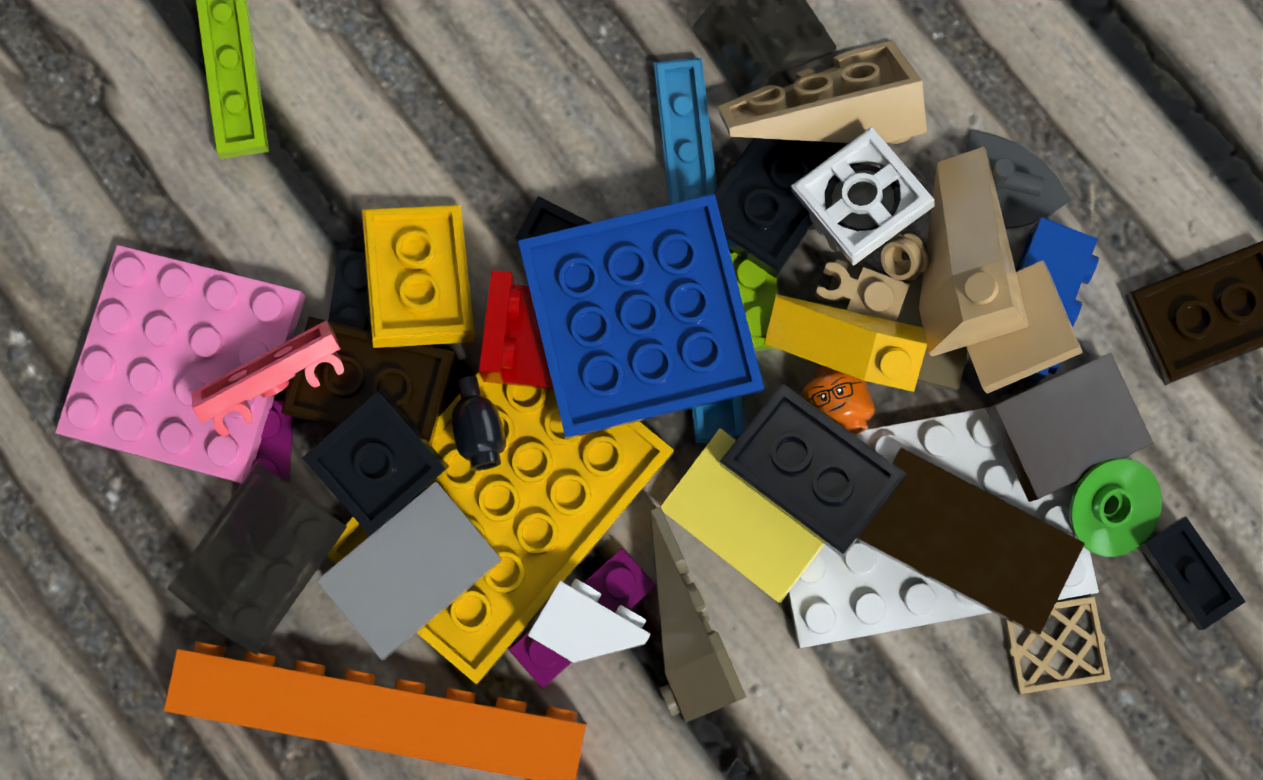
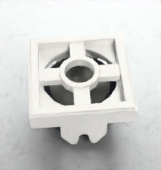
M873 127L866 130L791 185L793 194L809 212L810 219L819 235L823 234L827 239L829 247L833 251H841L853 266L878 247L887 243L889 239L935 206L934 198ZM870 162L880 165V168L871 165H858L850 167L849 165L853 163ZM834 175H836V177H835V178L833 179V181L830 183L829 188H828V191H827V193H826V207H825V190H826V187H827V185H828L829 180H830Z

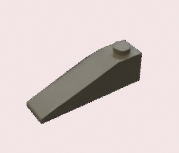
M660 506L651 510L664 675L668 682L667 685L660 687V691L671 716L681 713L684 721L688 722L746 698V695L719 633L712 630L708 623L710 618L704 600L695 583H691L689 579L687 564Z

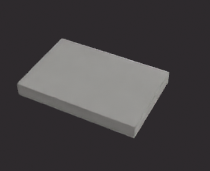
M436 481L316 581L377 656L384 661L503 560Z

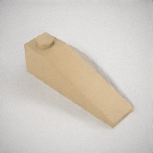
M892 40L847 51L833 57L834 66L817 74H815L814 70L807 68L795 73L796 81L789 86L782 88L775 85H767L722 104L718 108L720 117L730 137L850 143L866 130L873 127L886 143L899 144L908 141L913 136L927 133L923 81Z
M981 147L937 162L933 190L935 206L931 208L926 252L929 255V264L926 271L923 272L919 303L928 353L931 357L1029 327L987 150L985 147Z

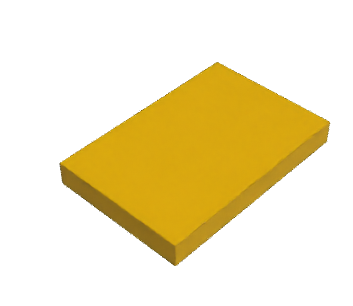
M461 205L362 209L373 348L474 342L475 332Z

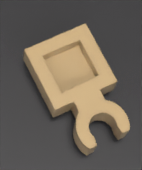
M829 262L826 264L823 273L835 277L838 280L839 287L835 290H827L818 286L814 296L819 301L828 304L836 303L840 300L847 302L846 310L896 321L910 284L865 267L862 268L858 279L850 277L848 271L842 265Z

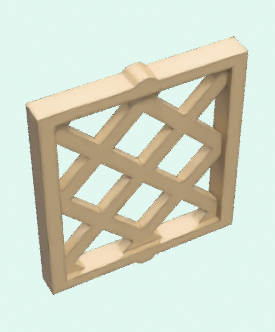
M1095 596L1056 602L1050 615L1065 625L1056 640L1043 631L1040 635L1030 632L1020 646L1016 643L1014 623L1004 619L1010 646L1008 654L1012 657L1018 694L1111 680L1104 647L1105 636L1101 631ZM1079 606L1070 620L1055 610ZM1085 610L1090 612L1093 626L1091 635L1076 625ZM1071 630L1086 640L1077 655L1062 645ZM1036 636L1051 645L1042 661L1027 651ZM1092 645L1098 651L1100 661L1098 670L1083 660ZM1057 650L1072 660L1063 676L1048 666ZM1022 656L1038 666L1028 681L1022 676L1020 665ZM1078 665L1093 675L1069 680ZM1043 671L1058 681L1034 685Z

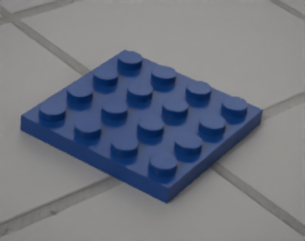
M715 194L518 241L566 439L764 390Z

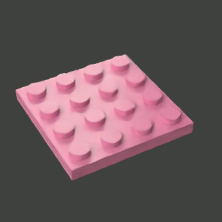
M117 245L55 433L75 440L248 485V476L253 461L256 459L262 439L261 435L275 395L267 398L259 395L250 401L246 399L251 407L253 422L249 424L244 421L243 416L239 412L231 411L225 414L223 420L227 423L229 435L223 437L215 430L213 418L204 423L200 422L192 409L191 392L292 339L306 295L298 290Z

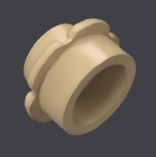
M897 233L887 241V244L882 249L881 264L890 277L896 280L911 281L919 278L920 272L926 271L929 264V255L919 237L912 233H906L904 236ZM905 252L908 253L910 260L907 258Z

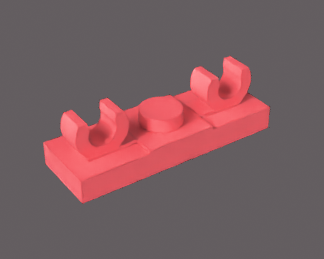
M326 320L191 392L192 409L200 422L204 423L213 418L215 430L218 434L225 437L229 435V428L223 417L228 412H239L247 424L253 422L252 410L246 399L250 401L259 395L267 398L281 392L288 386L289 379L295 377V373L304 369L308 383L316 388L320 386V382L314 370L322 362L332 364L338 375L344 373L341 358L336 352L340 350V347L328 321Z

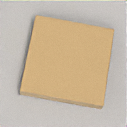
M1043 260L1016 272L1029 327L966 346L981 386L987 394L1083 353L1048 267Z

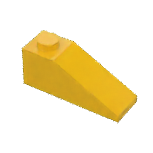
M778 294L775 295L764 340L766 345L863 381L912 392L915 390L927 347L923 327Z

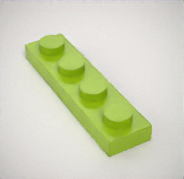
M196 0L217 155L222 160L269 152L248 0Z

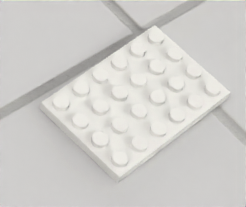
M987 408L868 429L858 434L851 432L891 463L898 450L902 447L1075 538L1069 521V506L1075 489L1074 482L1038 500L1028 502L986 411ZM858 541L854 543L844 558L824 545L788 593L798 649L993 613ZM1083 547L1058 600L1099 593L1091 554L1086 548Z

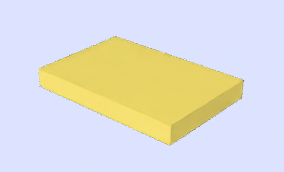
M720 428L661 505V509L775 601L781 603L825 544L720 466L719 461L736 441V439Z

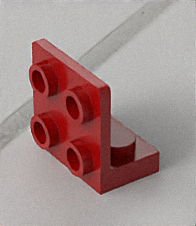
M491 270L479 367L483 382L554 390L529 286L514 284L512 272Z

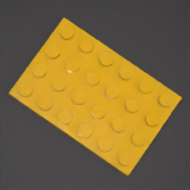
M480 372L475 376L478 379L481 395L491 400L495 405L503 424L506 447L499 454L501 464L491 469L473 471L471 470L470 462L459 454L452 426L453 409L461 400L459 394L439 417L431 445L450 467L404 506L406 507L437 481L503 560L417 632L420 637L477 685L545 606L560 581L564 583L674 453V450L640 421L566 439L553 389L483 382ZM352 517L322 552L337 564L371 535Z

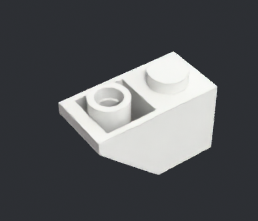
M575 578L571 586L561 581L558 583L528 636L573 663L645 645L651 634L642 629L647 620L622 605H619L615 613L597 603L602 595L600 592Z

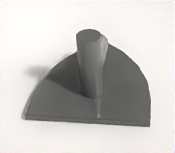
M970 130L965 153L981 147H985L987 150L1006 229L1026 226L1038 221L1041 217L1047 218L1071 201L1058 177L1038 156L1013 141L993 134Z

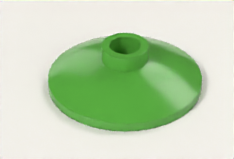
M1111 458L1096 464L1080 479L1071 497L1069 521L1075 538L1084 542V548L1104 557H1117L1135 550L1148 539L1159 520L1162 507L1159 483L1149 468L1129 458ZM1110 498L1108 506L1104 509L1106 501Z

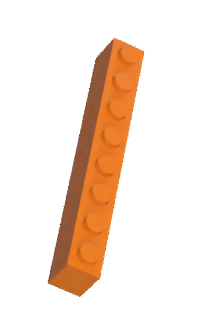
M195 641L193 651L177 649L164 707L165 712L531 780H577L587 725L586 723L576 722L577 711L548 706L546 716L526 713L527 702L497 697L495 707L475 703L477 693L446 688L445 697L425 694V683L396 678L394 688L375 685L376 674L346 669L344 679L324 675L326 665L295 660L293 670L274 666L276 656L245 651L244 660L224 657L226 647Z

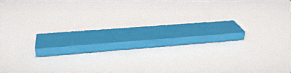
M702 58L654 62L669 205L711 195L717 189ZM741 397L692 408L696 445L708 444L720 428L736 440L745 430Z

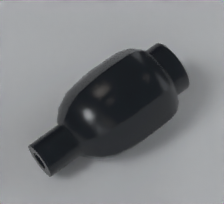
M476 376L461 378L457 381L461 400L456 404L452 413L453 434L457 450L465 460L470 462L471 470L473 471L494 468L501 464L499 454L506 447L505 433L500 415L491 400L481 395Z

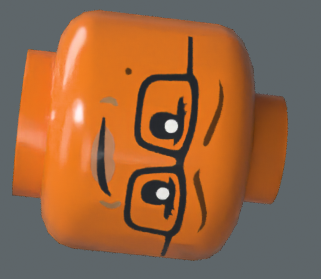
M826 366L816 369L813 372L815 379L810 381L803 389V398L850 433L855 432V434L867 430V421L873 417L875 407L866 381Z

